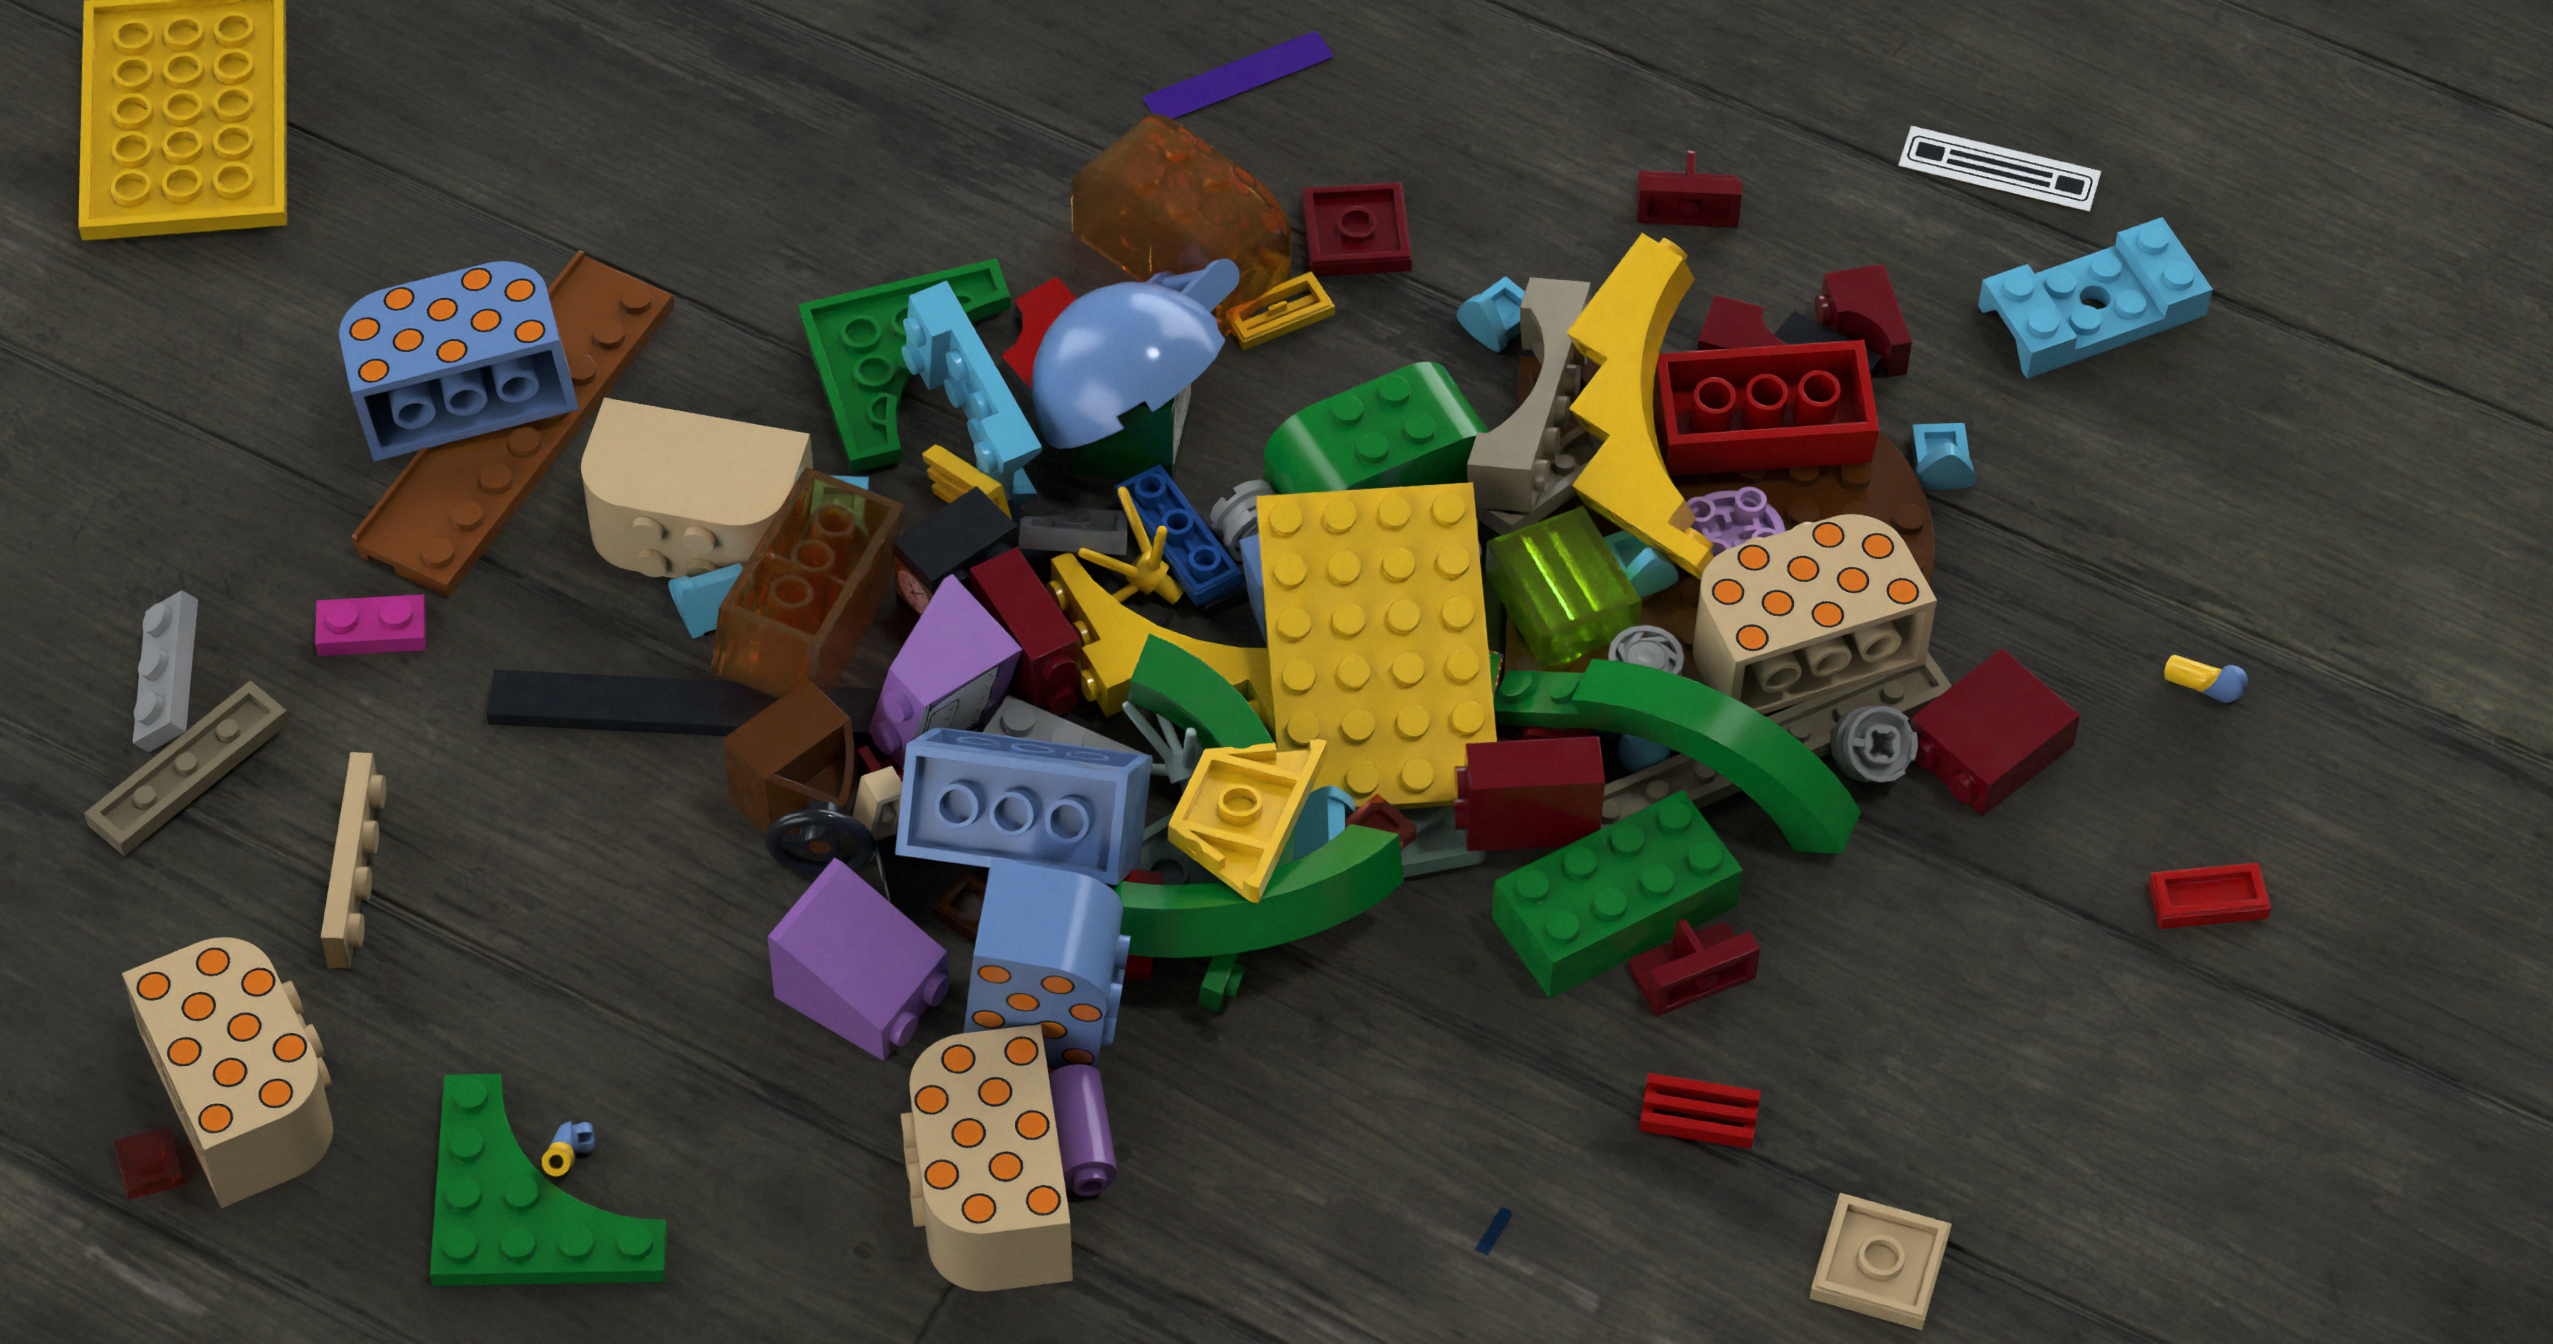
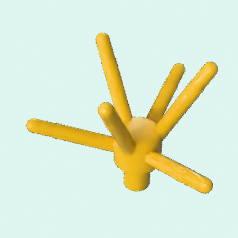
M1121 486L1118 488L1117 493L1142 553L1131 565L1086 548H1081L1078 552L1071 553L1126 575V579L1130 583L1111 595L1119 603L1139 590L1146 595H1149L1154 590L1174 605L1184 593V589L1176 580L1166 574L1169 565L1161 560L1167 528L1165 526L1157 528L1152 547L1128 489Z

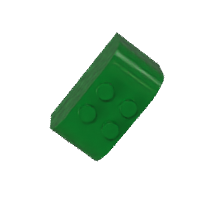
M1435 362L1414 363L1310 405L1288 418L1273 433L1265 447L1263 480L1272 484L1278 495L1468 483L1467 462L1477 433H1489L1490 431L1444 366Z

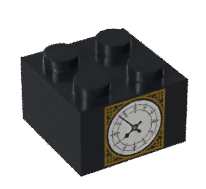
M976 486L892 541L897 605L917 624L944 578L953 574L971 593L970 568L1018 547L1017 525Z

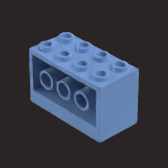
M935 726L906 745L895 855L990 868L991 859H998L1079 873L1105 884L1117 885L1135 870L1141 862L1152 755Z

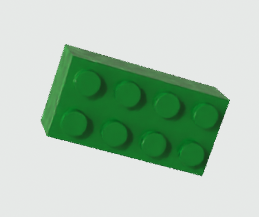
M1681 790L1495 880L1491 918L1545 994L1551 999L1628 961L1634 956L1674 937L1676 921L1686 919L1693 929L1737 907L1743 869L1684 790Z

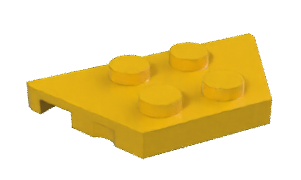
M1321 739L1309 740V750L1278 753L1275 743L1257 744L1245 749L1234 747L1205 749L1169 821L1168 841L1247 900L1258 904L1327 758V741Z

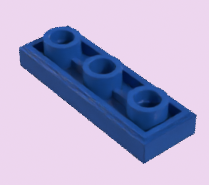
M1161 464L1115 486V497L1122 507L1123 505L1117 491L1121 486L1128 489L1152 547L1157 528L1159 526L1167 528L1161 560L1169 565L1170 572L1195 606L1242 584L1241 571Z

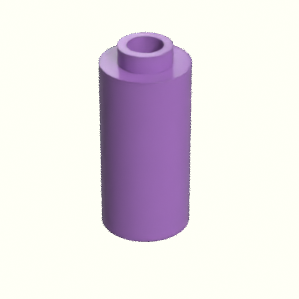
M1074 1064L1064 1066L1049 1074V1082L1065 1188L1081 1196H1092L1103 1192L1116 1179L1118 1174L1101 1074L1099 1070L1089 1065Z

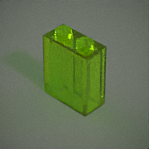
M1584 506L1487 541L1485 574L1542 668L1558 662L1573 661L1584 652L1608 643L1611 644L1620 632L1630 627L1639 626L1642 600Z

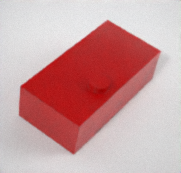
M1864 340L1659 353L1654 375L1653 407L1659 449L1669 476L1872 462L1879 434V426Z

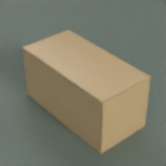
M892 766L861 776L852 817L862 822L871 831L875 841L897 834L902 781Z

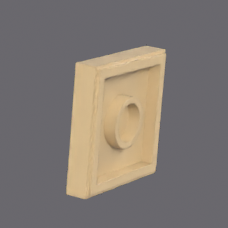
M1840 1193L1809 1299L1922 1330L1952 1224Z

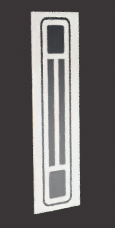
M1914 126L1910 128L1898 165L2089 212L2101 175L2099 170Z

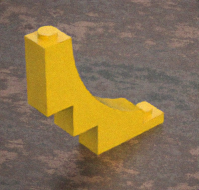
M1642 233L1566 332L1580 354L1601 366L1569 409L1582 429L1604 442L1573 483L1572 487L1587 507L1627 531L1647 546L1665 553L1673 563L1701 580L1705 568L1714 558L1711 553L1714 545L1701 533L1691 528V525L1697 518L1668 475L1659 450L1653 412L1654 375L1659 351L1668 325L1681 299L1695 278L1685 262L1688 256L1679 246L1666 238H1662L1658 243Z

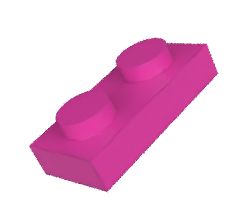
M424 594L316 600L315 645L318 656L426 650L427 606Z

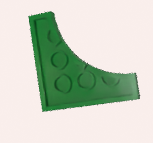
M997 258L798 304L799 319L851 474L902 462L901 446L897 434L898 412L903 394L913 376L902 354V346L906 345L907 337L903 320L908 318L909 296L947 281L971 324L990 315L1010 310L1011 298Z
M502 1074L444 1075L430 1266L432 1286L666 1281L668 1235L666 1220L641 1219L614 1214L583 1203L560 1190L532 1165L519 1147L505 1114Z

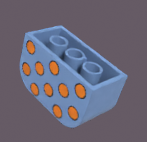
M510 261L490 262L382 289L357 301L347 311L340 324L339 338L350 391L373 461L579 410L566 354L546 284L534 269L524 264Z
M991 859L973 955L964 1033L1041 1024L1048 1075L1058 1068L1074 1064L1089 1065L1097 1069L1100 1046L1112 1048L1131 936L1120 934L1123 904L1115 891L1106 884L1083 874Z

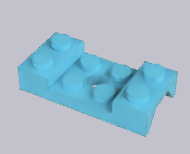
M2161 217L2118 232L2115 246L2038 273H2034L2030 266L2026 264L1983 279L1978 306L1983 313L1993 310L1998 312L2016 339L2021 370L2026 379L2206 316L2213 289L2166 221ZM2097 299L2103 302L2106 307L2096 309L2092 306L2084 305L2081 301Z
M944 281L910 295L908 300V318L903 320L907 335L906 345L902 346V354L908 369L913 375L918 373L921 375L928 390L944 384L951 404L955 408L962 407L969 419L967 427L974 443V451L977 458L976 468L1002 484L1007 502L1012 500L1020 506L1037 499V492L1022 467L1041 453L1042 446L948 282Z

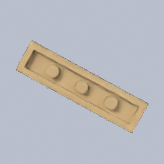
M350 752L321 932V941L328 968L350 969L353 948L362 947L365 922L364 915L359 913L361 900L370 899L372 888L371 868L366 867L368 854H376L379 844L378 821L373 820L375 808H383L386 799V779L384 775H377L373 753Z

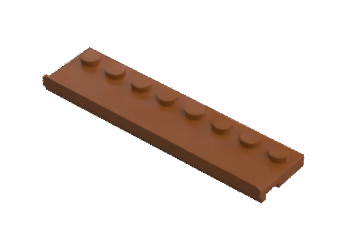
M579 250L547 290L566 354L579 410L420 449L353 533V547L359 551V556L367 561L373 557L394 567L396 574L449 598L674 309L673 295L586 257L585 252Z

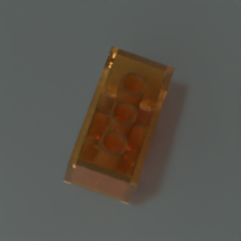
M1162 114L1146 116L1079 170L1072 178L1073 234L1139 282H1147L1155 274L1166 271L1179 275L1202 270L1211 262L1220 259H1230L1236 264L1240 276L1237 287L1210 312L1217 319L1218 330L1224 338L1232 332V324L1238 317H1240L1241 321L1248 319L1260 309L1261 298L1275 286L1291 280V228L1288 218L1276 197L1255 176L1168 116Z
M805 467L719 607L712 657V672L778 699L809 678L829 697L833 687L837 684L873 622L886 593L894 568L892 541L900 536L905 504Z

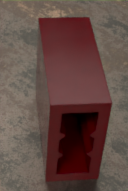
M1018 547L970 568L971 595L1022 648L1020 658L1009 684L1016 697L1056 716L1067 713L1074 705L1081 703L1080 638Z
M2001 648L1911 717L1910 727L1913 732H1917L1918 750L1914 762L1922 769L1930 770L1942 780L1958 801L1969 804L1984 816L2074 746L2081 714Z
M1599 736L1466 743L1464 766H1455L1456 797H1453V820L1455 831L1465 830L1467 852L1562 847L1600 830L1605 778Z

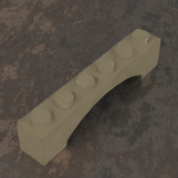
M1529 278L1520 305L1522 349L1533 351L1542 368L1534 388L1518 410L1489 433H1477L1467 462L1468 483L1473 482L1475 508L1532 513L1538 493L1547 491L1550 480L1549 459L1556 460L1560 449L1559 428H1567L1569 423V408L1571 407L1569 396L1578 395L1580 365H1587L1589 360L1579 353L1566 332L1592 300L1591 282Z

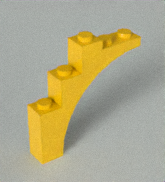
M1066 552L1051 559V582L1047 583L1046 588L1062 612H1066L1072 622L1071 626L1080 638V648L1082 651V692L1088 701H1097L1106 717L1123 710L1122 704L1128 700L1130 679L1150 633L1181 647L1222 675L1245 698L1259 716L1275 743L1268 648H1239L1200 641L1160 627L1120 604L1093 581L1071 552Z

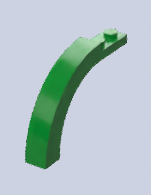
M1149 633L1130 679L1127 701L1159 714L1185 732L1190 727L1196 730V742L1204 750L1223 747L1245 749L1252 745L1274 743L1259 716L1245 698L1222 675L1181 647ZM1295 826L1275 868L1293 861ZM1242 952L1212 957L1201 986L1198 1005L1219 1012L1225 995L1236 998L1247 968L1244 965L1238 964Z
M1592 659L1585 673L1508 670L1493 699L1495 725L1577 728L1617 732L1661 744L1697 760L1727 778L1756 801L1781 829L1792 849L1796 852L1842 854L1861 814L1852 796L1836 775L1811 750L1789 732L1742 702L1697 681L1671 672L1639 664Z
M1350 824L1334 839L1300 859L1275 868L1258 904L1250 902L1223 881L1188 885H1153L1120 881L1117 885H1106L1115 891L1123 904L1120 934L1131 936L1128 955L1183 958L1225 955L1268 948L1322 932L1368 910L1404 883L1399 834Z

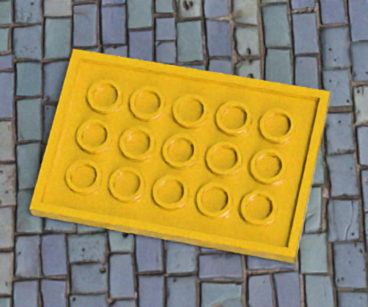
M84 0L78 226L82 241L287 225L286 0Z
M1473 482L1256 496L1272 709L1277 751L1309 750V740L1321 739L1327 741V758L1311 792L1325 786H1335L1353 798L1356 812L1453 806V797H1456L1455 766H1464L1466 743L1497 742Z

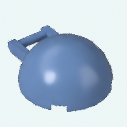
M1220 259L1211 262L1205 269L1179 275L1166 271L1155 274L1147 282H1120L1090 291L1067 306L1045 332L1033 363L1031 395L1034 413L1041 433L1048 445L1057 449L1074 448L1112 435L1124 429V426L1118 419L1119 415L1144 401L1151 411L1154 412L1198 378L1215 360L1226 341L1218 330L1217 319L1210 312L1237 287L1240 276L1236 264L1230 259Z

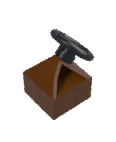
M808 678L723 738L730 801L765 834V844L769 854L783 867L802 875L819 877L831 861L836 858L856 873L872 861L876 852V842L871 831L862 822L849 816L858 793L851 718ZM845 832L854 837L859 843L858 852L851 857H848L839 848L840 837ZM789 850L807 851L812 855L823 857L826 861L806 859Z

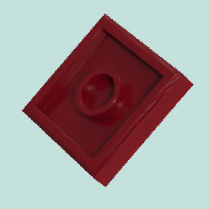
M1402 182L1302 188V208L1309 269L1315 277L1412 271V253Z

